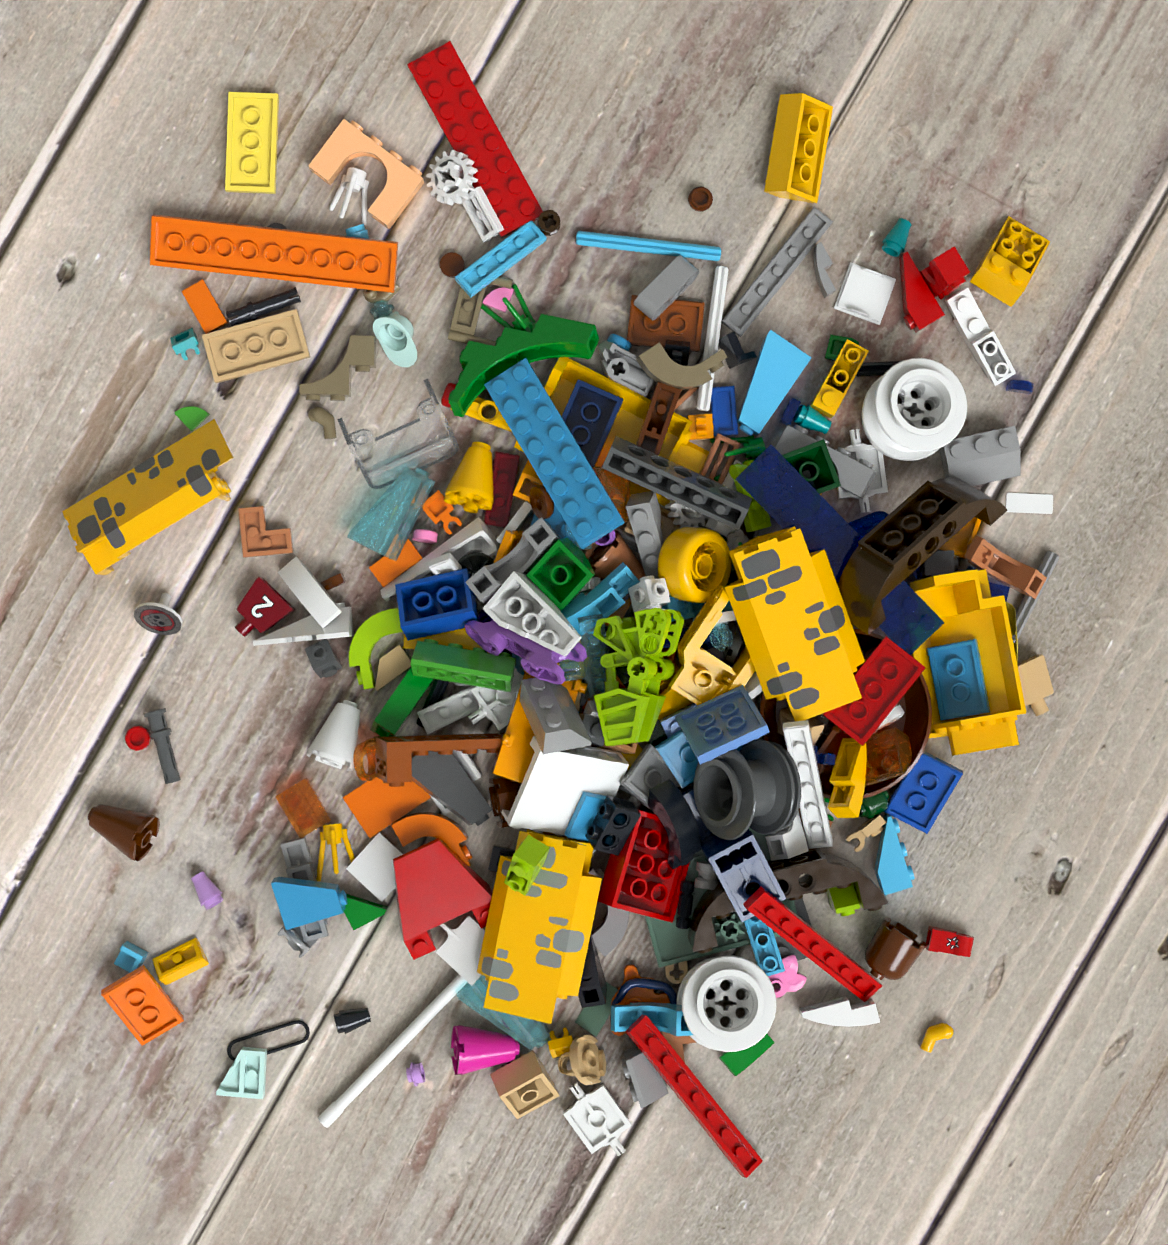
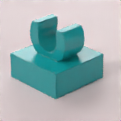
M193 328L170 338L176 355L181 353L185 361L188 360L186 353L188 349L195 350L197 355L200 354L197 335Z

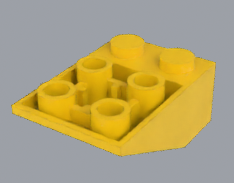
M1008 216L978 265L970 282L1012 307L1027 287L1050 241Z

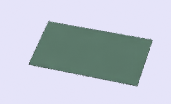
M606 982V1004L583 1008L575 1023L595 1037H597L611 1014V1001L618 991L608 982Z

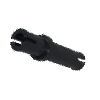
M296 287L254 303L251 301L247 302L246 306L226 311L228 318L238 315L237 318L229 320L231 327L250 319L253 321L257 320L258 316L301 303L299 296L289 299L290 296L298 294Z

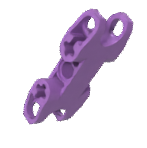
M472 620L465 624L466 633L483 650L493 655H499L506 649L523 658L521 666L527 673L539 680L553 684H563L566 680L564 677L565 672L557 664L558 662L566 659L583 662L587 658L586 648L579 642L567 656H563L539 645V643L499 626L494 620L485 623Z

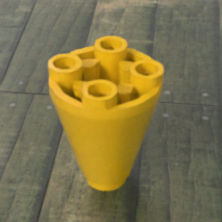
M472 442L471 447L467 449L446 488L444 502L452 505H461L464 507L463 510L469 513H478V509H492L494 498L490 445L483 442Z

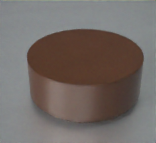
M450 252L441 258L440 268L446 277L455 278L464 270L465 263L459 254Z

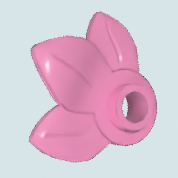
M794 954L782 958L784 972L768 976L772 984H780L779 989H774L776 998L782 997L786 992L798 991L806 982L807 977L797 973L798 962Z

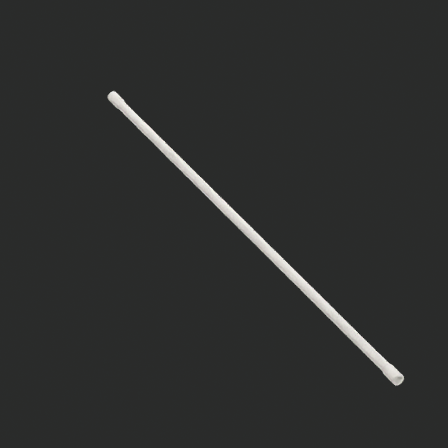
M634 796L628 799V801L633 802L636 808L642 804ZM458 974L348 1089L318 1117L320 1123L328 1128L343 1113L344 1109L468 982Z

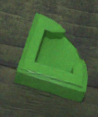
M194 406L181 408L174 413L192 432L210 415L205 410Z

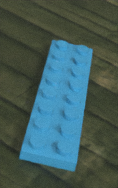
M526 358L484 384L580 548H586L625 523Z

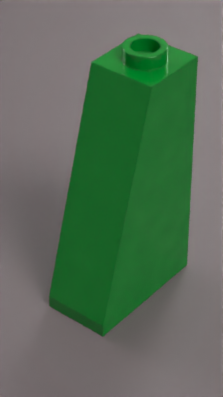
M410 668L375 718L370 730L380 737L396 736L434 679L413 675L412 668Z

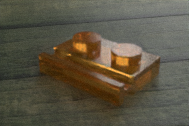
M307 778L275 796L299 838L306 836L332 820Z

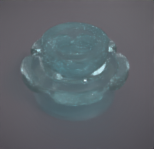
M379 301L373 305L374 307L370 310V313L374 316V320L379 317H388L393 312L394 306L392 304L388 305L387 301Z

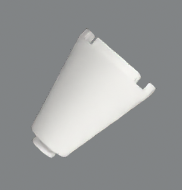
M344 700L343 703L336 704L306 753L308 757L314 754L316 755L315 760L338 769H341L342 765L348 766L347 771H353L361 712L357 709L356 703Z

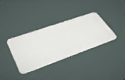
M1007 493L1006 512L1052 514L1053 495Z

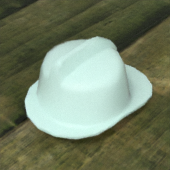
M397 311L392 312L388 317L377 318L373 323V332L389 360L400 367L414 365L417 360V349L412 340L414 334L412 323Z

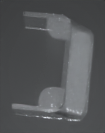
M429 379L423 381L431 397L423 400L417 406L416 411L419 418L375 438L368 429H360L350 433L343 418L337 419L346 443L371 488H384L448 459L457 453L459 445Z

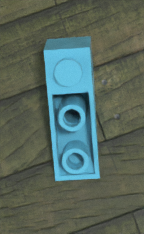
M886 814L884 815L886 823L882 825L884 829L881 831L874 868L880 890L884 895L913 887L911 880L915 879L911 866H907L904 859L905 856H908L906 847L903 842L899 843L897 833H900L897 819H892V816Z

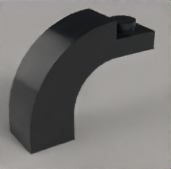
M669 779L649 789L648 806L657 815L666 830L669 840L667 863L672 869H675L681 865H687L693 859L694 854L701 851V837L689 804L680 790Z

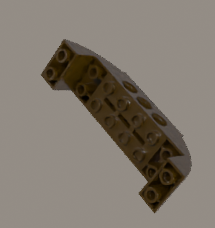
M948 477L933 482L926 481L858 541V547L847 562L838 582V588L851 624L867 635H870L886 620L881 603L884 597L974 517L991 526L1007 511L1006 507L958 478Z
M819 848L809 850L789 859L767 861L777 881L781 880L779 885L786 899L790 901L801 899L804 894L813 893L814 895L827 892L828 888L836 886L838 889L847 888L853 882L859 904L864 910L876 911L881 909L882 905L888 904L880 889L859 867L846 859L822 853ZM720 881L714 890L708 889L701 897L692 915L688 940L693 952L707 953L713 950L712 947L718 946L711 917H716L717 919L730 916L731 912H735ZM749 883L746 886V892L749 894L755 893L759 887L758 883Z

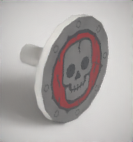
M167 593L161 595L159 603H142L134 611V618L140 626L160 635L176 634L181 630L183 621L177 612L168 607L171 596Z

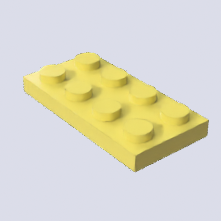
M228 93L226 192L276 194L278 94Z

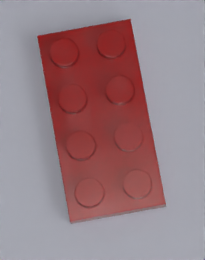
M885 637L854 675L862 698L827 711L823 715L864 746L926 667L888 637Z

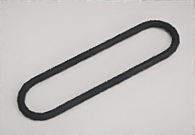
M295 1020L237 1038L228 1045V1056L232 1061H235L236 1058L231 1054V1047L237 1042L294 1024H301L305 1027V1037L300 1041L268 1050L267 1055L302 1044L309 1038V1027L305 1022Z

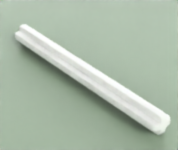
M717 266L715 268L703 361L718 351L729 271L724 266ZM710 370L708 372L713 379L699 386L696 408L701 411H708L710 409L714 373H711Z

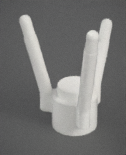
M349 167L346 175H343L341 184L329 207L330 211L334 210L344 188H346L347 191L339 215L340 218H344L352 191L359 192L361 188L362 224L364 225L367 223V189L369 181L365 180L367 174L365 171Z

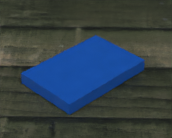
M924 751L917 764L899 782L888 801V808L884 812L928 834L963 775V770Z

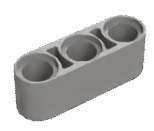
M679 255L638 295L634 305L652 321L655 320L693 283L699 274V270L682 255Z

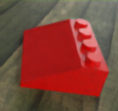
M638 810L641 816L619 856L610 854L597 901L614 908L673 923L679 902V894L682 892L680 891V885L686 878L690 862L687 865H681L672 869L667 863L669 840L662 822L657 815Z

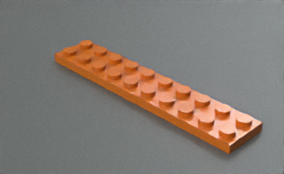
M152 215L150 265L391 293L395 291L398 242L163 215Z

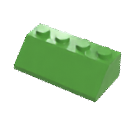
M424 639V642L417 641L411 659L413 675L511 692L516 667V658H513L511 654L501 652L499 655L487 653L482 648L467 650L463 649L462 645L449 643L448 646L439 645L438 641L432 639Z

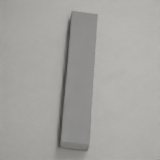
M813 207L722 320V323L741 337L833 221Z

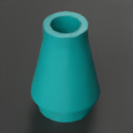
M899 218L895 226L883 239L882 250L893 257H899L901 253H904L912 224L906 219Z
M801 404L793 419V422L802 428L824 434L828 432L832 424L831 420L825 418L809 404L807 406Z

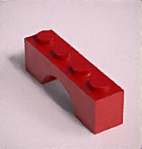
M955 246L929 262L930 266L920 271L934 297L938 296L940 300L953 293V291L965 283L966 279L964 277L970 273Z

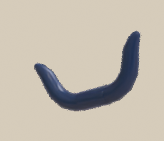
M634 978L621 985L616 997L612 1001V1005L620 1003L628 991L635 987L661 990L668 996L670 1004H677V994L672 986L666 982Z

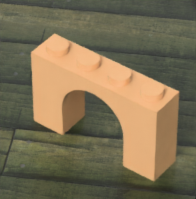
M343 119L308 167L314 174L331 186L351 160L367 156L380 161L387 170V182L383 191L368 209V213L387 229H390L423 186L424 180L421 177L423 173L413 165L407 167L401 162L403 158L395 151L387 152L383 149V143L375 136L371 135L369 138L362 133L364 129L353 120L349 123Z

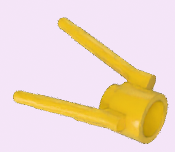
M342 823L323 825V832H320V849L316 877L318 882L321 881L326 840L327 845L331 844L334 874L339 873L336 844L342 843L341 838L351 863L355 859L348 839L347 829H342Z

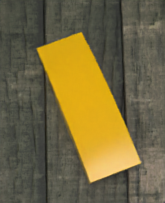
M853 738L842 739L829 780L834 785L827 808L837 818H858L863 801L867 765L866 743L862 746Z

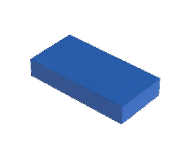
M734 386L712 388L711 414L714 437L717 436V433L723 436L738 435Z

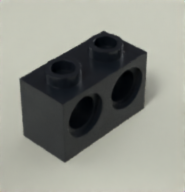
M607 795L605 801L600 805L593 823L588 827L585 837L593 849L619 856L641 814L633 802Z

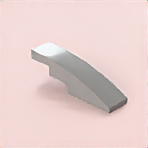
M306 837L282 842L280 845L287 866L286 873L288 878L317 881ZM325 919L300 926L304 942L328 936Z

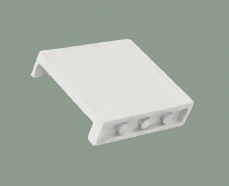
M533 736L530 746L535 753L511 810H502L501 813L508 825L514 829L526 828L538 833L544 831L554 833L557 836H565L566 828L583 792L615 797L629 764L620 752L591 746L542 754L536 737Z

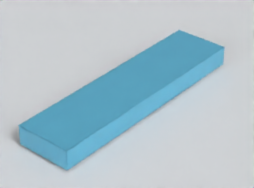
M530 221L455 276V281L471 298L543 244L547 237L533 221Z

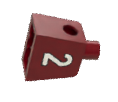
M258 577L236 609L244 618L235 626V629L244 637L254 628L260 633H265L291 614L295 608L263 577Z

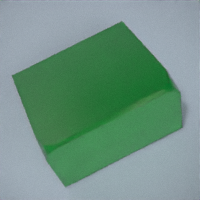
M830 335L825 359L835 361L847 339L859 345V342L849 337Z

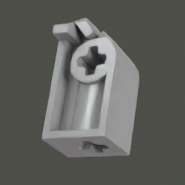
M605 340L601 342L597 349L602 360L600 364L605 377L646 397L654 380L643 371L636 360L638 356L618 347L612 342ZM620 364L619 369L622 373L614 375V369L611 367Z

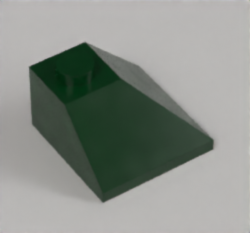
M824 439L777 456L794 503L841 486Z

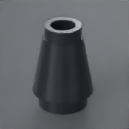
M368 1008L340 1010L338 1014L333 1015L338 1034L343 1032L347 1034L371 1022Z

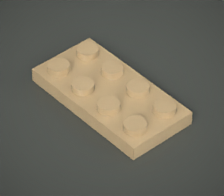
M297 309L202 335L216 384L311 358Z

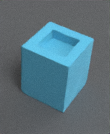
M126 941L120 947L121 951L114 964L130 973L142 966L149 952Z

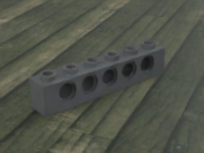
M618 436L615 437L602 466L607 471L736 530H739L752 500L751 497Z

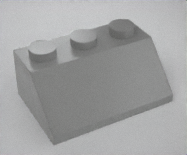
M1015 426L953 439L950 443L939 449L945 478H958L971 486L1021 476L1020 446Z
M537 678L522 680L520 703L542 754L591 746L590 737L567 688L560 684H553Z

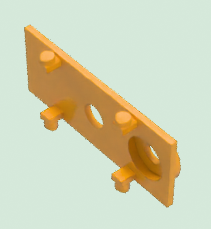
M587 655L583 662L569 659L558 662L565 672L564 677L566 679L560 685L568 689L574 704L578 691L585 693L588 685L582 683V678L589 655ZM524 670L522 680L535 678ZM520 685L492 774L522 784L535 753L530 746V742L535 735L520 703Z

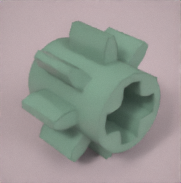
M732 912L731 916L722 918L721 921L717 920L714 922L717 927H720L715 932V935H723L724 943L728 939H733L737 942L738 933L744 934V929L739 927L743 922L740 919L736 920L735 912ZM733 923L735 929H730L729 932H726L725 926Z

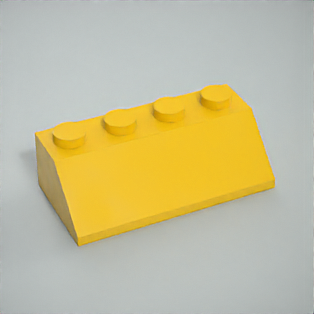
M804 93L780 94L764 192L784 199L808 203L818 202L833 106Z

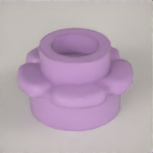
M411 1062L410 1068L406 1069L407 1079L409 1083L413 1082L415 1086H418V1083L425 1082L424 1068L422 1063L415 1064Z

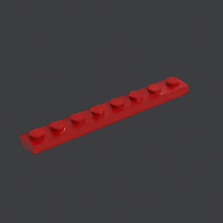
M762 886L743 903L749 912L862 1001L866 1002L882 987L878 979Z
M642 1014L625 1032L739 1174L744 1178H748L763 1160L648 1016Z

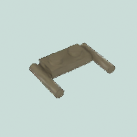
M499 276L490 284L511 289L513 279ZM460 286L448 340L467 344L468 341H474L495 346L496 341L474 336L486 287L470 298Z

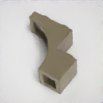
M350 335L348 349L340 365L321 380L299 384V394L306 396L308 401H320V397H330V401H345V397H351L352 368H355V372H370V368H376V337Z

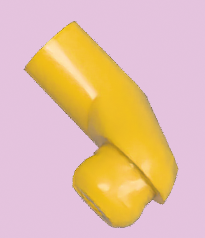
M946 1023L930 1026L925 1033L920 1048L931 1053L936 1041L952 1037L953 1028Z

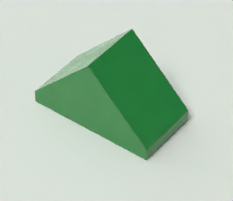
M346 893L348 904L345 905L344 913L353 931L385 915L388 906Z

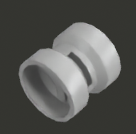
M697 861L696 870L698 871V877L695 878L694 887L714 890L719 884L717 875L709 862Z

